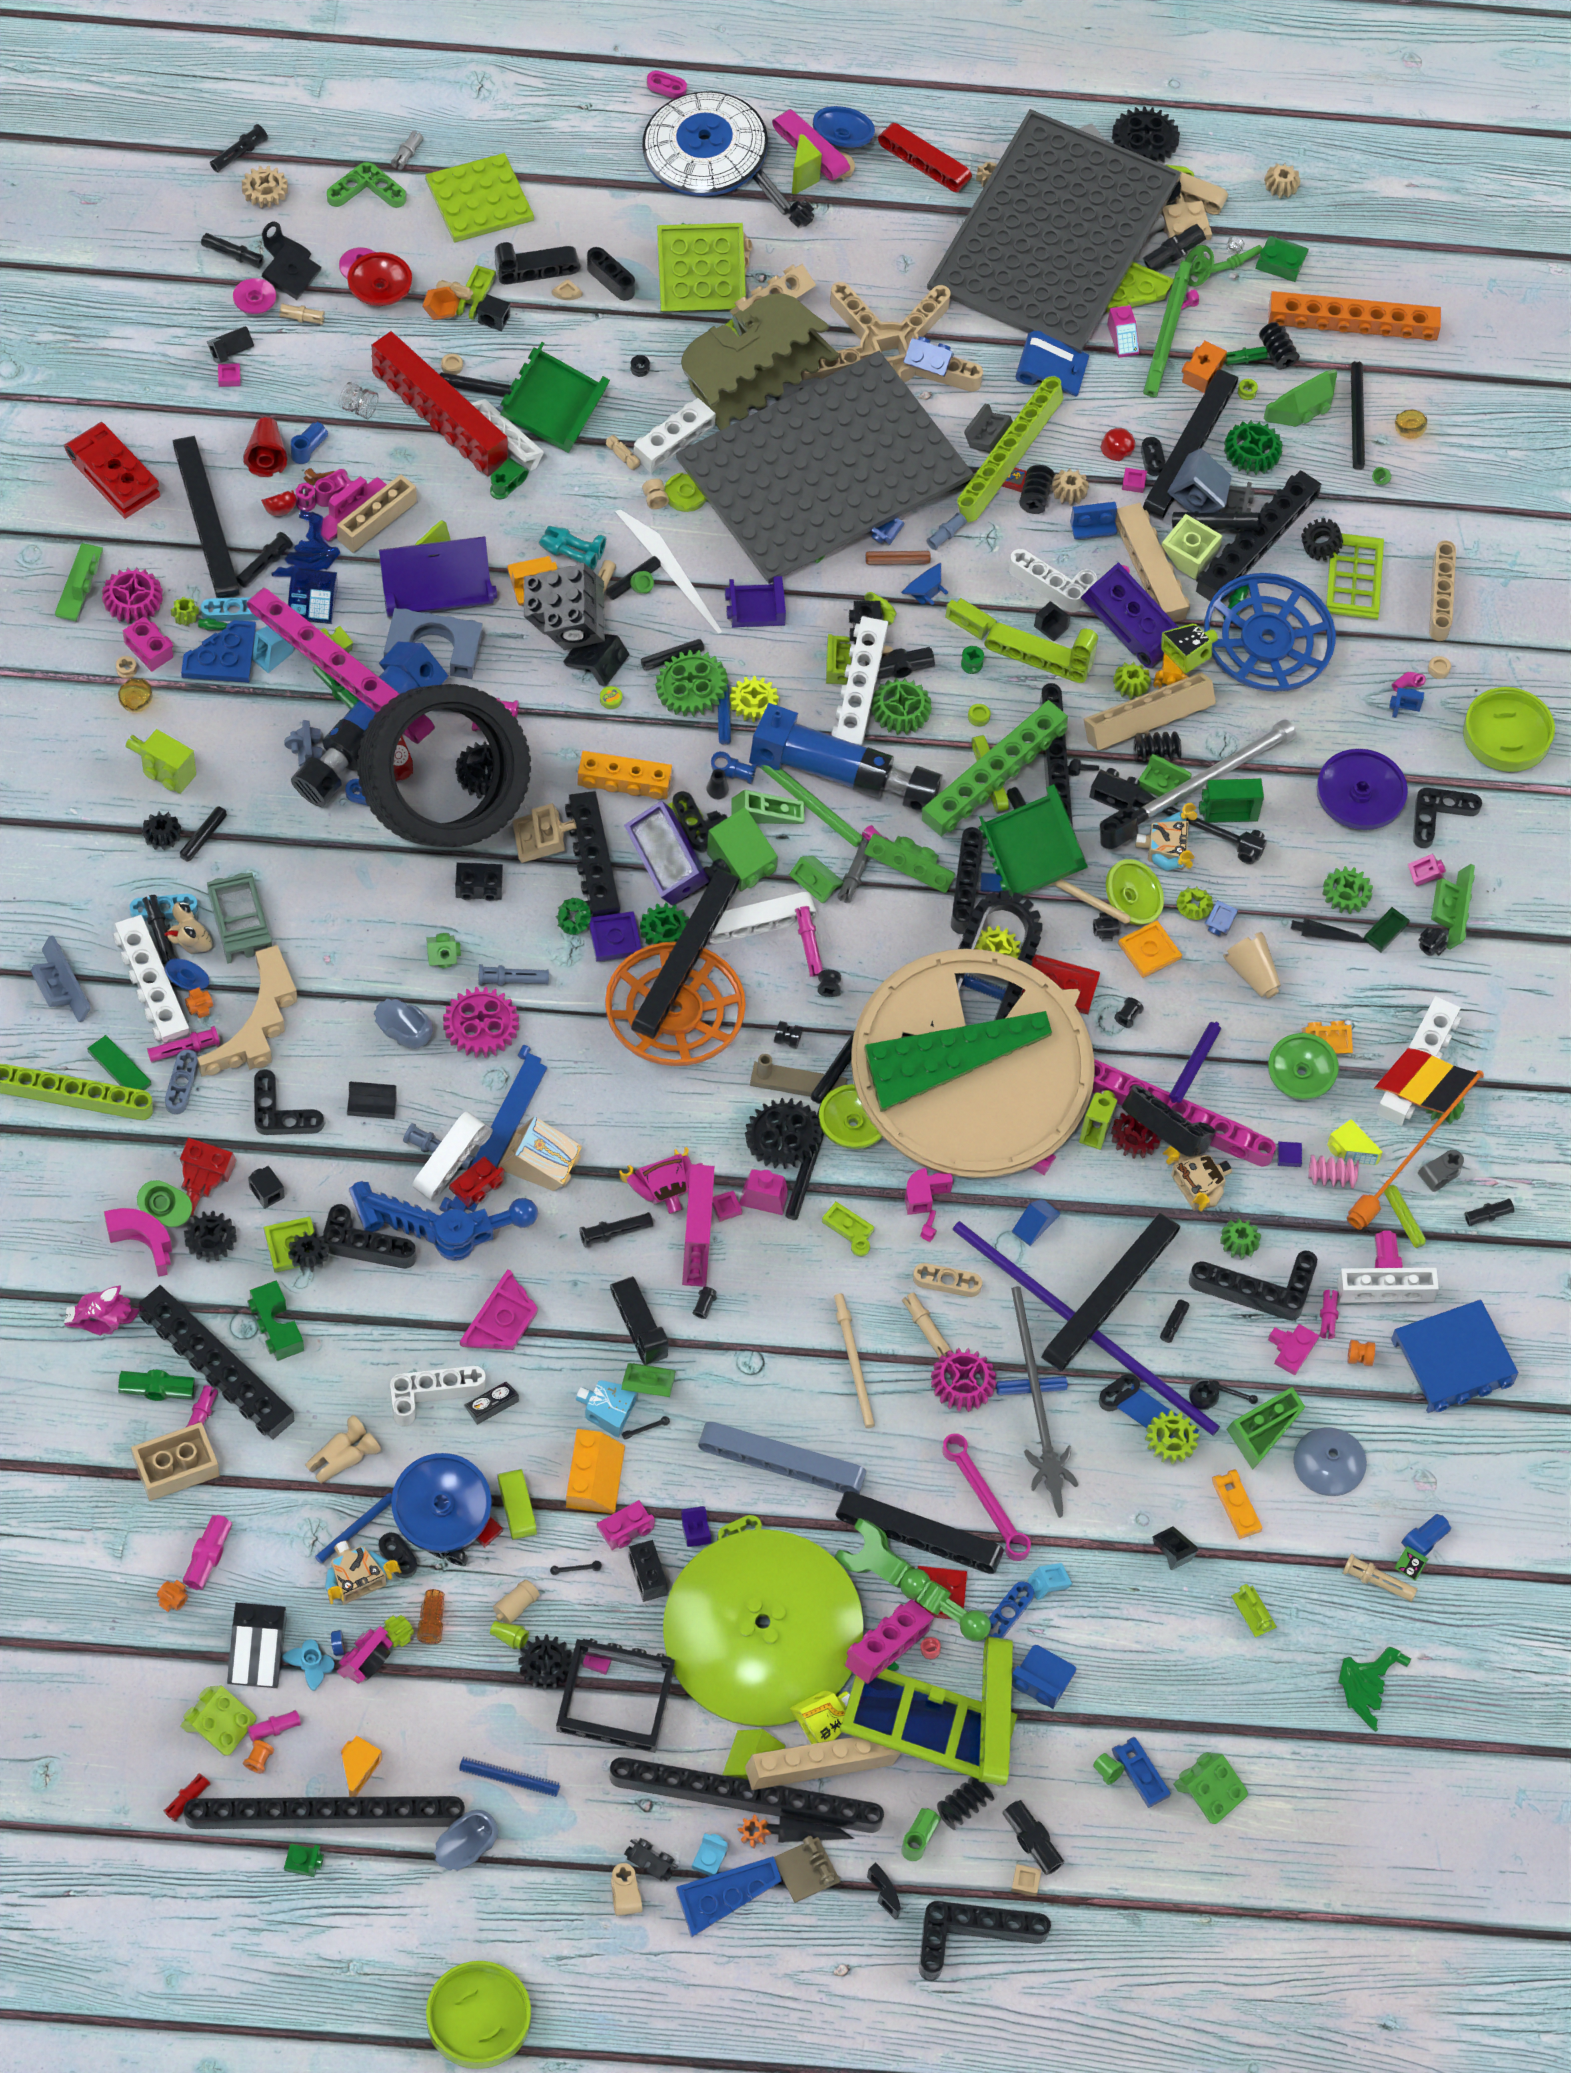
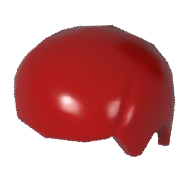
M1113 428L1103 437L1100 448L1107 458L1122 461L1125 456H1131L1136 442L1133 435L1127 429Z
M291 490V492L286 491L261 501L267 513L279 517L287 515L294 509L297 498L294 491Z

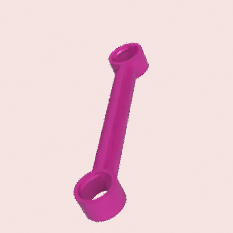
M956 1433L948 1435L944 1439L942 1447L944 1457L949 1461L956 1462L1005 1539L1006 1555L1013 1561L1026 1559L1031 1548L1030 1539L1023 1533H1017L967 1454L968 1443L965 1437ZM948 1443L950 1445L957 1444L960 1447L963 1446L964 1449L962 1452L955 1454L948 1451L946 1445ZM1011 1542L1013 1544L1020 1543L1026 1546L1027 1549L1023 1553H1015L1010 1549L1009 1544Z

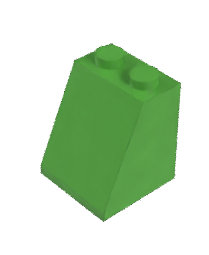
M745 807L708 831L707 855L712 861L721 858L728 865L731 874L740 877L737 888L741 892L746 888H752L757 884L758 880L775 872L778 856Z

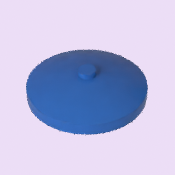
M435 1453L415 1460L404 1469L393 1488L391 1506L399 1531L410 1543L429 1552L447 1553L462 1549L478 1538L490 1518L492 1500L486 1478L472 1462L455 1454Z

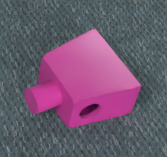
M751 1169L744 1183L739 1202L740 1206L783 1215L788 1198L785 1177L773 1174L770 1170L760 1171Z

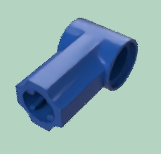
M319 422L312 423L301 435H296L291 439L292 461L297 464H305L310 460L311 453L328 437V431L323 424Z
M1435 1514L1419 1529L1414 1528L1401 1543L1405 1548L1409 1546L1421 1555L1426 1556L1433 1549L1434 1545L1451 1531V1526L1443 1515Z

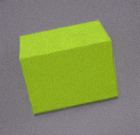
M802 134L799 136L794 162L792 194H797L820 181L822 154Z
M764 1729L737 1730L722 1775L749 1780L745 1766L753 1754L785 1749V1745Z

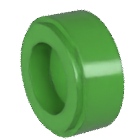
M639 571L633 574L631 587L636 593H648L652 590L654 579L649 572Z

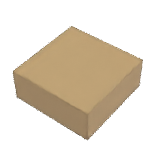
M1016 1864L1011 1892L1036 1897L1042 1869Z

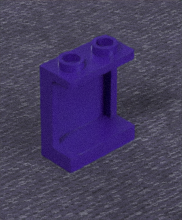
M782 576L773 577V584L734 586V579H729V587H725V601H729L730 606H726L727 619H731L732 628L785 626L786 608Z

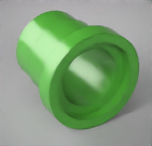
M1106 1753L1100 1755L1093 1764V1767L1103 1777V1781L1107 1785L1114 1783L1125 1769L1121 1762H1116Z

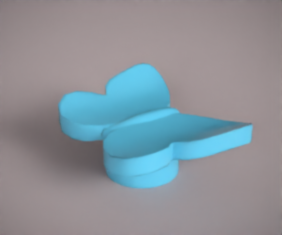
M312 1639L306 1640L302 1648H294L282 1656V1660L286 1663L299 1666L304 1670L306 1682L312 1691H315L322 1683L323 1673H330L334 1670L335 1663L330 1656L321 1655L317 1642Z

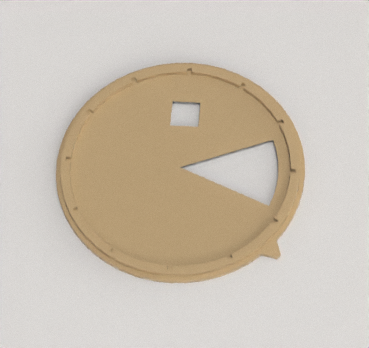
M947 950L921 957L906 964L889 976L872 994L864 1006L854 1032L851 1049L852 1075L858 1098L865 1113L878 1132L899 1152L920 1165L944 1174L951 1173L952 1176L964 1178L1000 1177L1025 1170L1043 1161L1059 1149L1073 1134L1083 1118L1093 1090L1094 1055L1092 1043L1085 1023L1075 1007L1080 991L1078 989L1062 990L1049 977L1029 964L1011 956L986 950ZM954 973L993 975L1025 989L1026 991L1006 1018L1042 1011L1047 1012L1052 1030L1051 1036L1029 1046L1021 1047L1007 1056L1004 1055L993 1060L992 1063L977 1067L970 1073L946 1084H940L929 1089L924 1094H918L907 1099L902 1104L898 1103L887 1108L886 1111L880 1112L864 1050L865 1044L898 1039L902 1037L903 1032L919 1035L966 1026Z

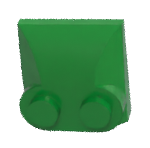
M1269 236L1264 248L1260 252L1255 269L1296 282L1309 249Z

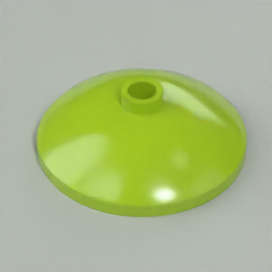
M1124 859L1114 864L1108 871L1106 877L1108 900L1111 906L1130 916L1129 923L1147 925L1159 917L1164 905L1163 889L1157 876L1148 866L1134 859Z
M854 1084L840 1086L828 1093L823 1099L819 1109L820 1126L824 1134L835 1144L850 1149H861L877 1143L883 1137L865 1113ZM851 1122H854V1123H856L857 1125H856V1126H851L850 1123H851Z

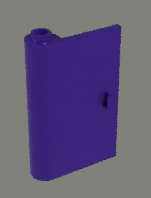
M485 536L379 549L387 617L393 616L394 608L424 613L494 604V599H497L496 585L492 586L490 581Z

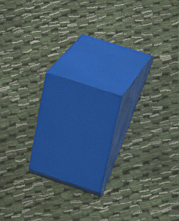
M1043 1199L1032 1202L1018 1220L1012 1233L1031 1246L1061 1213Z

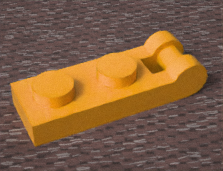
M1230 1470L1224 1476H1213L1214 1488L1239 1540L1261 1532L1263 1527L1244 1490L1237 1470ZM1231 1483L1233 1489L1227 1491L1225 1485Z

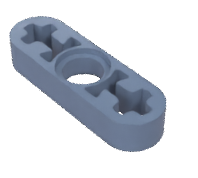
M183 1050L176 1057L165 1096V1106L171 1114L183 1113L188 1104L198 1068V1057L192 1050ZM187 1058H190L191 1062L188 1063L186 1071L184 1070V1062ZM183 1077L188 1080V1083L185 1086H177L175 1081ZM176 1093H178L180 1102L173 1106L172 1102L175 1101Z

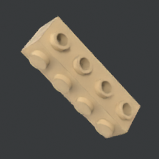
M400 474L337 524L338 541L354 553L417 502L416 486Z

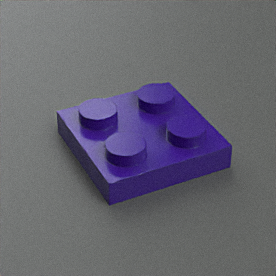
M634 911L591 917L589 929L596 962L627 958L642 949Z

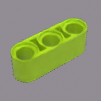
M522 1469L497 1474L512 1540L537 1535L536 1523Z

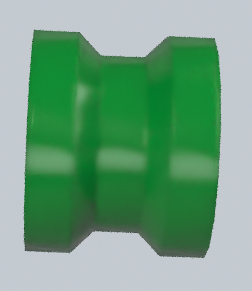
M968 646L963 650L961 668L966 673L976 674L981 671L984 660L983 650L977 646Z

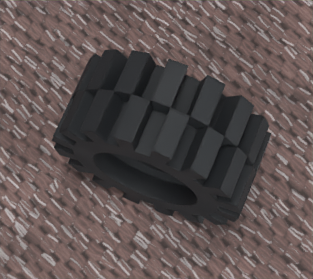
M1321 518V522H1318V519L1314 520L1315 524L1312 525L1311 522L1307 524L1308 528L1305 527L1303 529L1304 533L1301 534V540L1307 555L1309 554L1310 558L1313 559L1315 557L1316 560L1320 561V557H1322L1324 561L1327 560L1326 556L1333 558L1334 552L1336 554L1340 552L1339 548L1342 549L1343 537L1336 522L1333 523L1331 519H1328L1326 522L1325 518ZM1321 536H1330L1326 542L1315 543V540Z

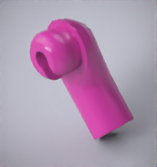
M1406 672L1392 683V688L1397 692L1398 688H1405L1406 686L1421 687L1425 684L1426 678L1421 673Z

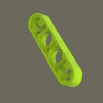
M984 735L972 737V749L976 761H978L990 749ZM1004 787L989 795L996 813L1009 809Z

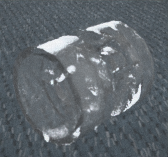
M348 382L341 392L338 403L339 408L348 412L355 410L357 416L369 419L377 407L379 395L369 389L362 391V387Z

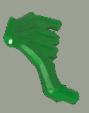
M1387 1647L1374 1662L1357 1663L1352 1657L1344 1658L1338 1683L1343 1685L1348 1708H1352L1375 1732L1378 1731V1719L1370 1713L1367 1705L1373 1710H1380L1382 1699L1379 1697V1694L1384 1693L1383 1686L1385 1682L1378 1675L1384 1676L1387 1669L1395 1662L1405 1667H1408L1411 1662L1410 1657L1393 1647Z

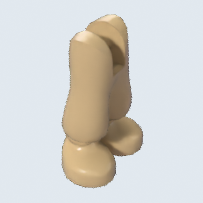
M352 1415L347 1420L348 1432L336 1434L305 1464L308 1470L313 1472L326 1462L329 1463L316 1475V1479L321 1484L342 1470L359 1463L365 1454H377L381 1451L376 1439L370 1433L366 1434L364 1426L355 1415ZM360 1440L358 1445L352 1446L355 1442Z

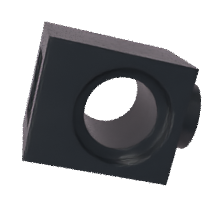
M487 294L483 302L480 301L476 308L478 323L502 332L510 318V302Z
M269 1165L263 1169L255 1170L248 1177L249 1188L264 1209L285 1198L284 1186Z

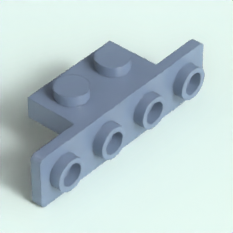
M49 936L42 948L48 963L35 964L30 971L49 1007L70 1005L77 1021L83 1022L90 1011V1003L81 990L80 983L76 980L71 966L62 952L61 946L57 943L54 936Z

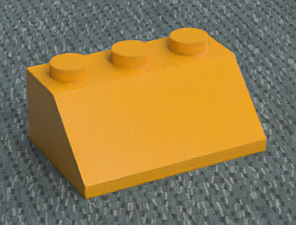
M577 1429L566 1495V1508L608 1514L615 1513L625 1451L624 1444L602 1432Z

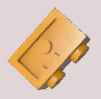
M1331 1021V1026H1322V1022H1309L1308 1027L1302 1028V1033L1313 1034L1325 1040L1333 1048L1335 1054L1353 1053L1351 1025H1345L1344 1021Z

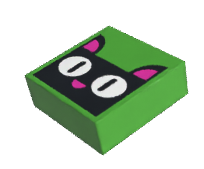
M1407 1546L1394 1568L1416 1581L1428 1558Z

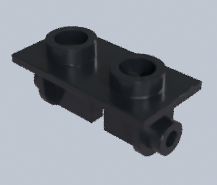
M643 1838L639 1840L631 1839L630 1842L634 1844V1847L629 1846L626 1849L624 1855L627 1856V1860L642 1869L647 1861H649L651 1864L646 1872L661 1882L663 1880L668 1882L672 1876L669 1870L679 1867L673 1863L675 1859L663 1851L658 1854L652 1850L653 1845Z

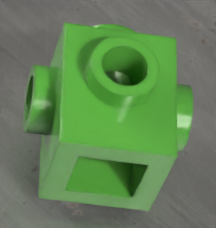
M438 933L436 937H426L429 966L438 965L440 968H448L452 964H457V956H461L460 942H455L454 935Z

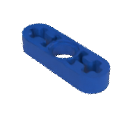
M1021 1581L1011 1588L989 1617L991 1629L995 1628L998 1621L1001 1623L998 1634L994 1633L988 1636L1004 1638L1033 1600L1034 1589L1031 1584ZM1025 1590L1027 1592L1026 1596H1023L1017 1604L1015 1601L1018 1593ZM1005 1607H1010L1015 1611V1615L1012 1618H1006L1002 1615L1001 1610Z

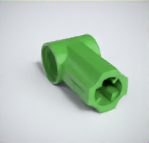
M921 1808L909 1832L904 1836L901 1852L905 1859L917 1861L922 1858L928 1842L941 1821V1817L933 1810ZM916 1843L919 1845V1848L913 1849L908 1844Z

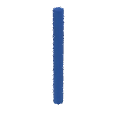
M388 1493L321 1550L315 1556L316 1560L322 1564L336 1552L334 1549L335 1545L342 1541L350 1540L391 1504L392 1494Z

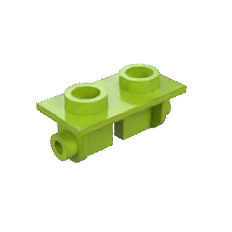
M1244 1584L1239 1588V1592L1231 1595L1255 1638L1277 1628L1253 1585L1249 1587L1248 1584Z

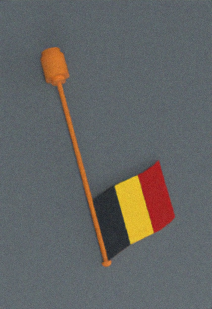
M1407 1048L1377 1083L1374 1089L1393 1093L1413 1104L1443 1113V1115L1374 1196L1370 1194L1362 1195L1348 1211L1347 1221L1354 1228L1361 1230L1363 1227H1367L1380 1212L1381 1207L1378 1198L1477 1080L1484 1077L1483 1071L1477 1070L1473 1072L1456 1067L1427 1052Z

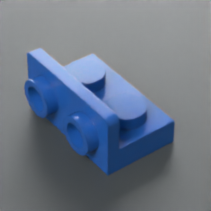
M1116 502L1073 506L1070 524L1074 539L1116 535Z

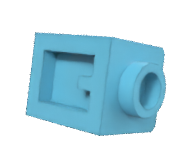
M1062 1563L1040 1566L1028 1578V1583L1033 1587L1037 1600L1042 1599L1048 1592L1068 1589L1072 1585Z
M705 1833L702 1838V1844L693 1861L692 1869L708 1876L717 1874L728 1848V1843L725 1842L724 1838L716 1834L708 1835Z

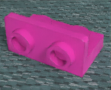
M640 1500L598 1522L597 1529L611 1550L618 1547L621 1549L629 1545L632 1539L648 1535L654 1528L655 1518L652 1514L649 1515Z

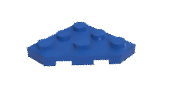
M233 620L227 624V628L218 634L215 632L202 641V645L195 650L186 652L183 656L182 678L249 683L256 622Z

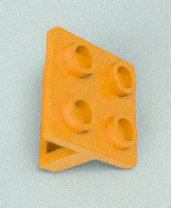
M550 556L513 563L507 566L518 605H524L525 576L537 575V573L558 569L556 561L552 562Z

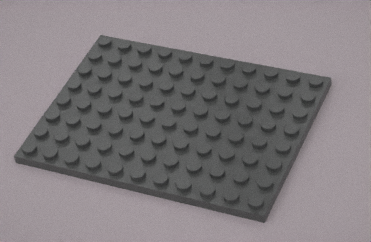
M1029 109L929 280L927 289L932 290L938 285L946 286L951 292L950 299L1026 332L1041 331L1081 354L1178 184L1182 172Z
M880 350L676 453L679 463L768 584L773 582V577H783L870 532L874 527L878 528L973 478V472Z

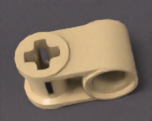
M627 1863L618 1864L614 1867L611 1877L615 1915L622 1916L641 1913L642 1902L634 1868ZM623 1874L624 1878H627V1881L622 1882V1879L619 1878V1875Z

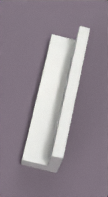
M486 399L471 403L508 437V451L530 471L536 469L544 452L507 418L501 416L500 412Z

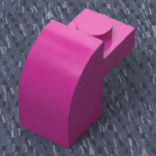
M926 1168L914 1172L907 1182L905 1193L907 1215L928 1213L932 1209V1195L951 1193L953 1184L951 1173H935L932 1176H928Z

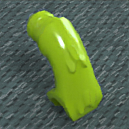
M867 592L864 596L866 601H880L883 621H888V625L894 623V618L897 615L894 607L886 599L873 592Z

